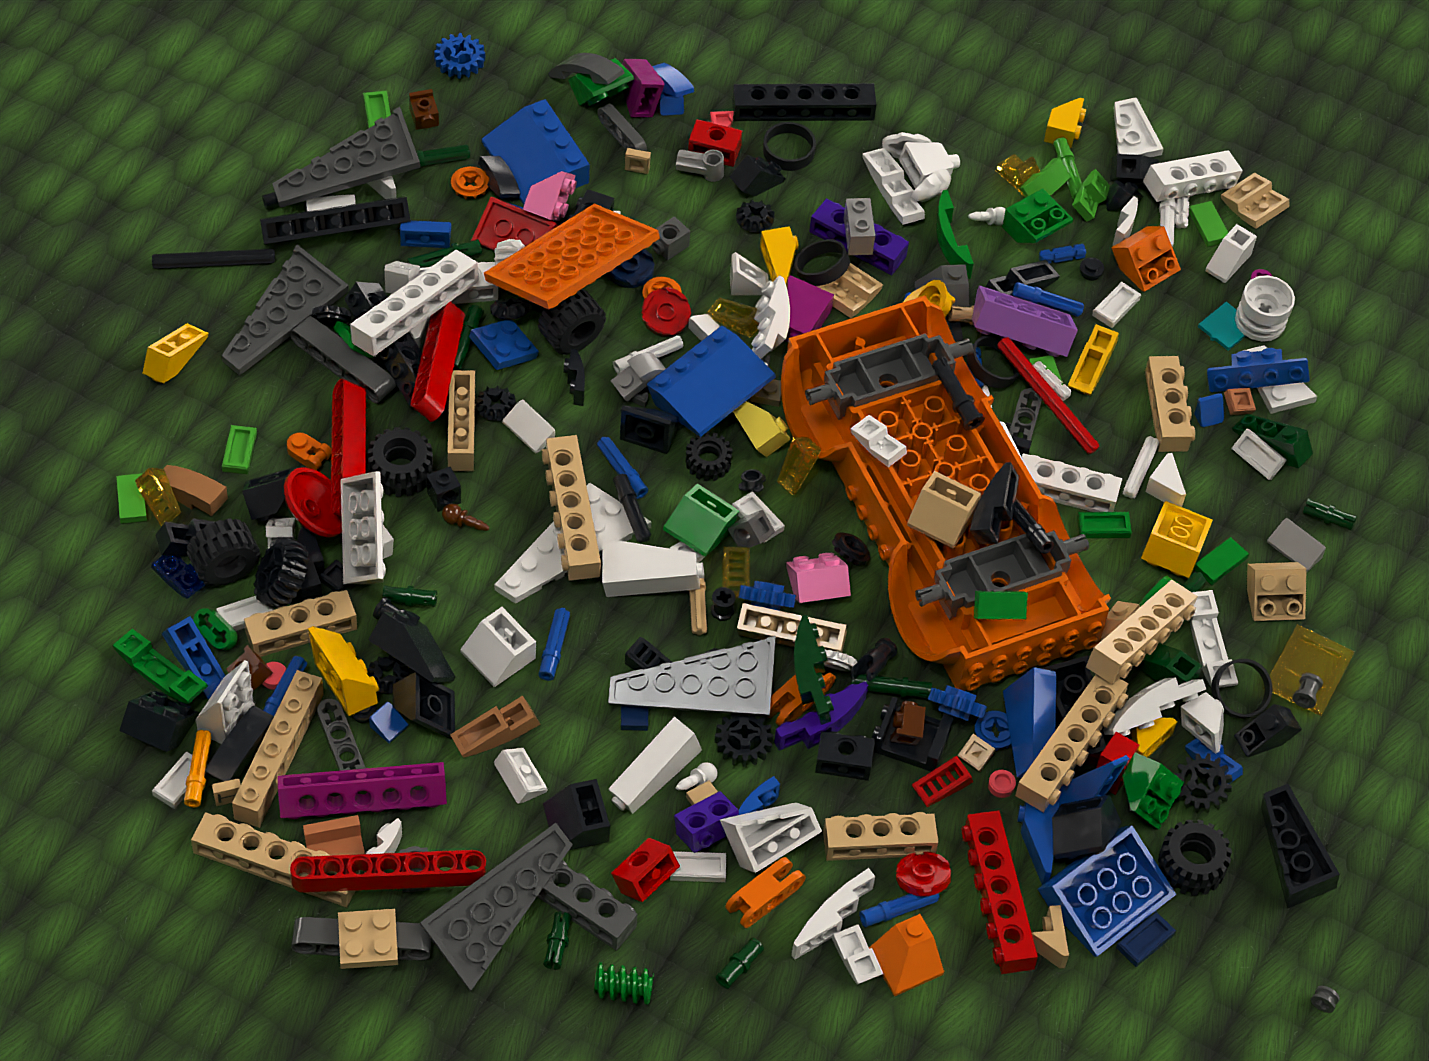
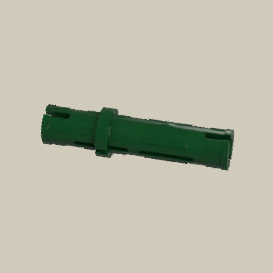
M475 239L471 242L459 245L454 243L451 244V247L407 258L408 264L418 265L420 268H427L435 265L454 250H466L461 253L471 257L482 254V248L479 240ZM437 257H442V258H439V259H436V260H432V261L423 263V261H427V260L434 259V258H437Z
M470 305L463 322L453 370H461L472 342L469 337L472 329L478 328L484 314V310L478 305Z
M861 674L856 679H852L851 684H860L866 681L868 684L867 691L901 695V698L914 696L928 699L932 688V682L908 680L909 677L899 679L876 676L870 682L867 681L865 674Z

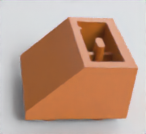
M1147 226L1111 247L1119 269L1141 291H1147L1181 270L1164 226Z

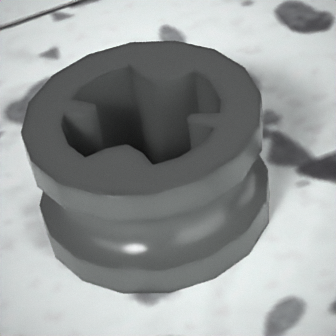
M1318 986L1311 998L1312 1004L1320 1011L1332 1013L1335 1010V1004L1340 1000L1338 993L1327 986Z

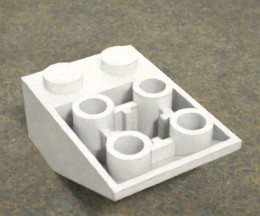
M244 660L222 679L196 718L197 730L210 731L211 739L222 744L244 714L252 706H255L248 661Z

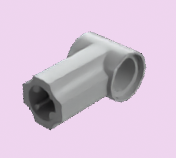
M679 150L676 170L703 174L706 180L716 182L724 176V156L718 150H709L705 153Z

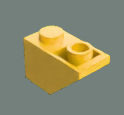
M1083 98L1075 99L1052 109L1044 142L1053 144L1058 138H1066L1069 147H1072L1073 140H1078L1082 126H1079L1078 122L1083 123L1086 109L1082 108Z

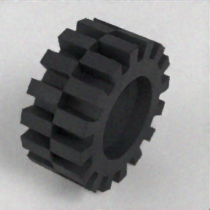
M706 432L704 437L696 435V440L692 438L690 444H687L685 462L686 468L690 469L689 473L691 475L696 473V478L699 480L701 476H704V481H709V477H712L713 481L718 479V475L723 478L725 472H729L732 447L730 448L729 441L725 442V437L721 436L718 439L717 433H713L711 437L709 432ZM710 452L716 454L718 459L705 461L699 455Z

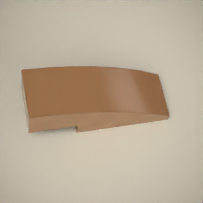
M166 465L151 481L153 487L191 510L197 507L210 516L228 499L226 486L200 473L178 466Z
M521 696L500 710L495 706L450 735L461 755L467 757L509 742L539 726L540 722L528 702Z

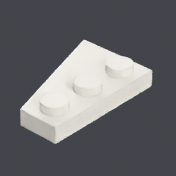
M1131 98L1115 102L1113 109L1117 153L1147 157L1162 155L1163 147L1138 99Z
M1263 345L1243 351H1262L1267 347ZM1304 383L1257 387L1270 414L1315 403L1317 395Z

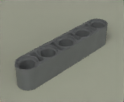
M312 316L307 317L290 331V336L298 347L339 378L364 387L366 389V398L373 403H379L396 388L395 380L388 372L366 356L353 351L341 337Z
M297 918L294 922L292 950L300 954L340 956L338 919ZM396 922L398 959L426 960L430 958L432 940L420 923Z

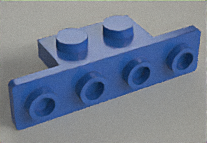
M1266 348L1255 352L1240 351L1237 354H1232V366L1207 369L1210 392L1310 381L1307 358L1283 360L1282 349Z

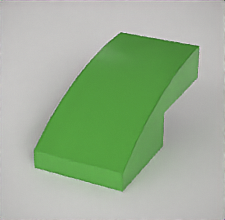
M1060 157L1053 158L1040 173L1032 174L1020 189L1025 197L1042 188L1049 195H1052L1071 175Z
M1096 169L1085 179L1072 204L1086 222L1095 217L1098 204L1106 200L1110 187Z

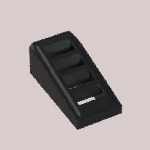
M639 637L625 653V664L635 671L656 667L658 664L672 663L670 659L642 637ZM650 658L652 661L648 665L645 664V662Z

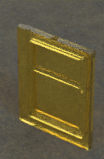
M1297 624L1270 674L1273 688L1272 693L1295 703L1293 701V694L1299 689V680L1302 674L1312 673L1322 679L1323 685L1317 692L1316 705L1313 708L1305 709L1322 716L1355 651Z

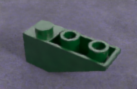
M1246 414L1232 428L1239 436L1246 429H1250L1287 460L1284 465L1299 469L1313 455L1308 431L1305 429Z
M1158 643L1154 652L1151 655L1146 654L1137 668L1157 682L1165 678H1176L1178 685L1191 680H1197L1203 665L1179 649Z

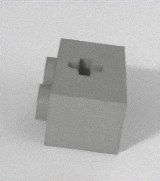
M846 199L844 225L848 255H873L875 230L871 199Z

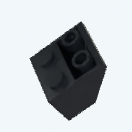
M152 691L128 702L119 731L168 752L179 747L196 721L199 712L191 709V705L168 699V696L163 692Z
M597 779L570 784L543 803L548 827L557 823L572 843L570 850L609 842L610 824Z
M1110 795L1060 805L1052 817L1053 855L1055 860L1061 858L1074 859L1088 853L1097 855L1105 851L1108 843L1122 823Z

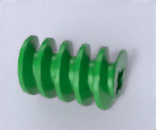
M599 962L596 971L594 993L598 990L599 998L604 999L606 993L609 992L610 999L615 1001L618 993H620L622 1002H626L629 995H632L633 1003L636 1004L640 997L643 996L644 1004L649 1005L654 973L652 977H649L647 968H644L641 975L638 976L636 967H632L630 973L626 974L624 965H621L618 973H615L613 964H610L607 971H604L603 964Z

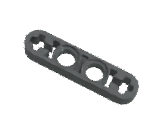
M334 699L321 701L317 708L318 720L338 771L352 770L354 768L366 769L342 706ZM328 709L334 712L335 721L332 723L329 714L326 713ZM335 730H343L346 735L342 739H334L331 733ZM344 752H351L355 755L351 761L347 762L339 758Z

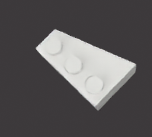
M791 803L720 819L740 867L755 873L822 832L813 809L799 803Z

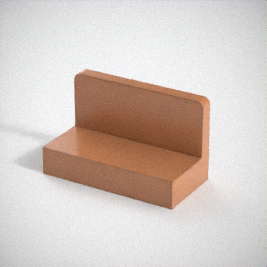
M358 815L303 825L306 848L314 851L321 850L330 856L365 854Z

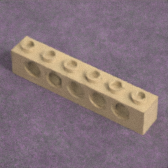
M577 435L546 438V449H542L543 464H548L549 470L545 471L547 485H552L553 490L549 491L551 507L556 506V512H553L555 528H560V533L557 534L558 548L564 550V555H561L562 570L568 572L569 581L600 577L601 560Z
M1171 580L1093 648L1086 668L1111 684H1114L1120 677L1124 679L1129 674L1132 666H1139L1146 654L1151 655L1159 642L1163 644L1172 631H1178L1184 620L1189 621L1196 611L1194 604L1198 596Z
M299 670L296 671L232 802L235 820L260 828L278 791V776L286 774L324 695L321 677Z
M1095 674L1019 781L1015 796L1043 813L1049 804L1054 806L1061 795L1059 790L1062 785L1068 786L1075 774L1073 770L1076 765L1081 767L1089 754L1087 752L1090 746L1095 747L1102 736V733H1100L1102 728H1108L1115 718L1114 711L1116 708L1121 710L1129 697V695L1125 694L1129 683L1119 678L1114 684H1111ZM1043 778H1049V779H1051L1052 781H1047V780H1045V779H1043Z
M206 812L191 839L193 853L290 888H293L290 875V866L293 860L306 856H330L321 850L314 851L305 848L299 842H288L280 839L273 833H263L254 830L248 824H237L229 821L222 815H212ZM223 838H232L229 841H221ZM248 847H257L255 850H246ZM274 856H282L278 860L272 859ZM331 871L326 874L336 875L337 872ZM304 872L298 874V876L305 877L309 875L308 873ZM355 890L305 893L348 907Z

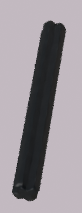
M274 249L152 255V266L154 269L275 262Z

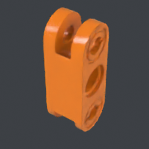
M827 673L823 676L826 686L822 688L823 694L835 682L836 677L832 673ZM796 674L771 696L770 717L780 712L776 719L778 726L788 721H795L814 704L813 702L802 704Z
M783 857L737 891L728 900L725 908L730 913L740 910L744 914L740 924L744 928H748L795 893L802 886L806 877L800 870H797L779 882L788 874L793 866L787 857Z

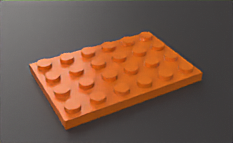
M592 204L485 271V280L549 310L558 306L560 302L568 297L575 295L588 284L594 283L602 275L611 272L624 261L631 259L641 250L650 247L652 243L660 239L659 231L602 206Z

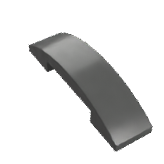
M578 53L555 66L548 74L551 78L565 79L573 73L590 74L593 83L608 85L625 72L619 65L605 57L592 53Z

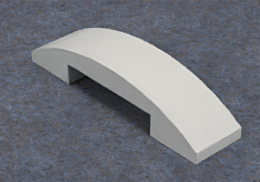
M1213 590L1192 592L1198 597L1194 604L1196 611L1189 621L1200 664L1203 665L1204 675L1211 687L1216 671L1225 663L1232 661V659L1228 660L1218 625L1217 616L1219 612ZM1233 664L1223 672L1219 688L1238 684Z

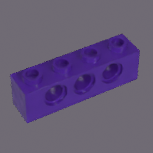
M826 198L811 216L809 232L824 240L832 239L841 242L848 252L844 225L845 208ZM874 223L875 241L873 255L854 256L892 276L907 257L909 241Z

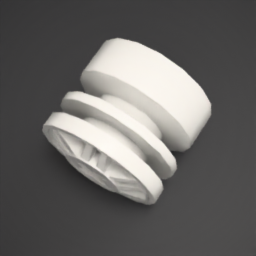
M1258 276L1251 279L1244 288L1235 315V321L1239 330L1247 337L1261 342L1272 341L1278 338L1285 330L1288 317L1294 306L1295 296L1291 287L1283 280L1273 276Z

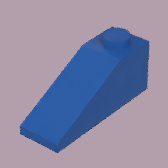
M189 616L166 629L162 635L186 671H191L207 683L208 687L202 693L209 699L225 677V674L193 619Z
M1125 755L1072 779L1068 786L1063 784L1059 790L1061 795L1057 800L1060 801L1059 806L1064 803L1106 795L1130 758Z
M1057 801L1054 806L1049 804L1044 813L1025 802V806L1020 805L1018 810L1017 822H1022L1021 835L1042 885L1049 881L1053 863L1052 817L1058 810L1060 801Z

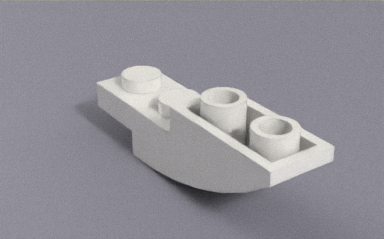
M778 276L773 282L770 280L764 285L761 291L763 296L756 304L757 312L754 319L759 322L757 327L759 333L753 339L751 345L753 346L752 351L760 359L769 351L772 352L787 337L790 323V303L785 280L782 276Z
M1165 678L1151 684L1131 697L1121 710L1118 709L1111 725L1108 728L1104 727V735H1114L1115 732L1126 736L1131 733V728L1138 726L1139 729H1144L1155 725L1153 720L1162 717L1160 710L1175 706L1174 701L1183 699V702L1198 698V692L1206 690L1203 679L1191 680L1178 685L1176 678Z

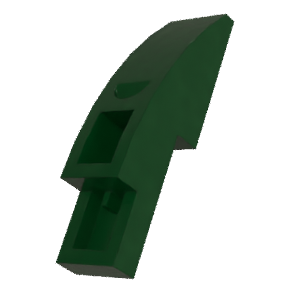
M804 615L800 620L795 639L794 665L802 704L813 702L820 723L823 725L831 722L830 712L834 711L830 696L824 697L822 688L826 687L822 673L825 672L824 662L828 661L824 647H818L816 639L820 638L816 624H810L808 616Z

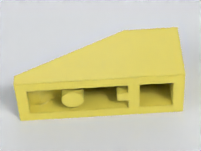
M747 401L733 411L756 450L765 457H768L791 440L786 433L788 427L780 417L776 419L769 412Z

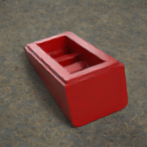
M955 756L913 783L912 787L926 807H929L973 783V780L958 756ZM954 770L960 777L957 780L951 774ZM946 775L951 783L946 785L941 777ZM937 780L942 787L940 791L936 789L932 783L933 781ZM927 785L933 795L929 797L922 787Z

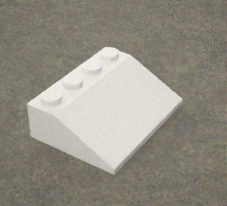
M377 471L341 479L343 584H376L384 582L383 577L386 572L385 564L383 563L385 540L382 536L384 513L381 506L383 486L381 484L380 472Z

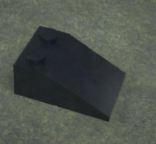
M395 610V612H383L368 639L370 642L430 682L454 681L456 676L427 626L419 621L420 617L410 611L400 612Z

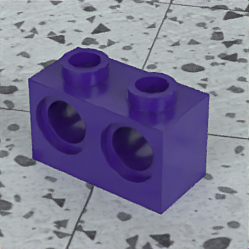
M719 791L675 814L676 834L696 853L726 837L720 819L737 816L739 811Z

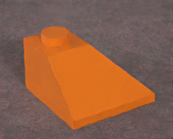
M921 914L894 925L869 947V949H873L882 969V976L894 997L944 975L934 936Z

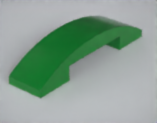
M943 190L936 218L937 239L950 265H966L968 279H971L974 263L968 246H957L950 226L954 206L948 190Z
M134 629L128 631L113 644L116 652L135 671L156 688L178 701L189 704L208 687L206 682L191 671L187 670L184 672L152 648L151 642Z

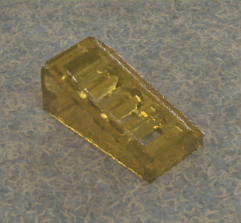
M719 297L706 312L713 320L745 336L752 337L758 330L759 322L754 319L757 312L755 307Z
M807 437L792 439L777 480L791 495H796L818 459L821 448Z
M148 468L135 480L140 493L161 526L164 522H171L181 513L164 469Z
M723 547L722 587L749 586L750 548ZM729 559L742 560L743 563H729ZM729 568L743 569V572H729ZM729 577L743 578V581H729ZM733 591L735 593V597L738 598L739 591Z

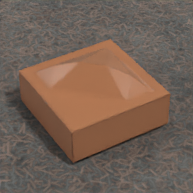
M1250 388L1227 389L1224 392L1230 415L1253 414L1256 411Z

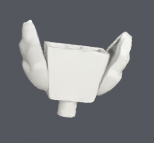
M901 132L886 136L882 142V147L891 153L894 158L899 159L915 188L911 198L915 201L925 202L934 197L941 196L942 191L947 190L950 185L953 169L960 166V158L957 154L948 155L942 144L932 143L930 139L920 134L913 135Z

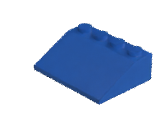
M546 99L523 107L482 138V143L491 156H500L509 166L520 191L519 199L523 205L532 185L561 171L576 175L574 179L577 181L576 188L589 183V162Z
M721 325L646 385L654 404L658 408L678 416V422L701 437L776 378V375L735 333Z
M1132 825L1118 828L1105 851L1097 855H1091V853L1081 855L1038 888L1048 906L1061 905L1064 925L1094 957L1104 952L1176 895Z

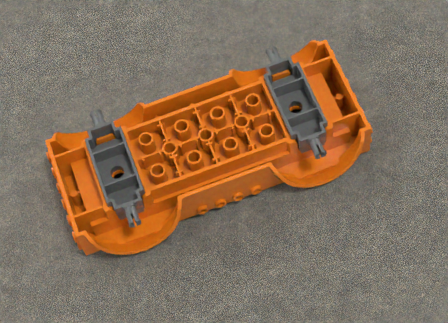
M925 295L789 338L787 353L784 356L782 366L781 396L786 421L793 438L808 455L833 463L846 487L848 499L854 501L859 519L861 521L864 520L870 539L872 541L875 540L881 559L883 561L886 560L889 566L888 592L890 606L902 639L920 658L937 664H943L955 688L963 691H972L982 684L988 682L995 683L1005 676L1014 673L1021 674L1028 668L1037 665L1044 666L1056 658H1066L1076 651L1094 648L1100 643L1109 612L1107 603L1111 600L1109 594L1104 595L1100 591L1077 554L1089 549V542L1085 539L1086 536L1080 534L1079 536L1069 538L1054 500L1040 492L992 410L993 396H987L982 391L962 356L973 354L972 343H970L968 338L955 342L941 307L930 303ZM942 357L947 359L967 395L974 398L975 407L979 413L984 415V422L977 428L965 430L963 427L964 422L960 415L954 412L953 401L932 368V363L937 359H940L941 363ZM868 415L887 426L888 434L907 448V454L890 467H887L875 458L851 433V428ZM1006 462H1011L1019 475L1016 498L1034 520L1045 529V533L1054 542V548L1049 553H1041L1035 544L1030 542L1026 537V533L1013 518L1012 521H1002L997 544L978 545L970 532V523L954 548L908 527L907 522L922 488L934 471L980 492L982 496L986 487ZM999 582L1005 586L997 587L993 583ZM975 591L1028 592L1026 619L974 618Z

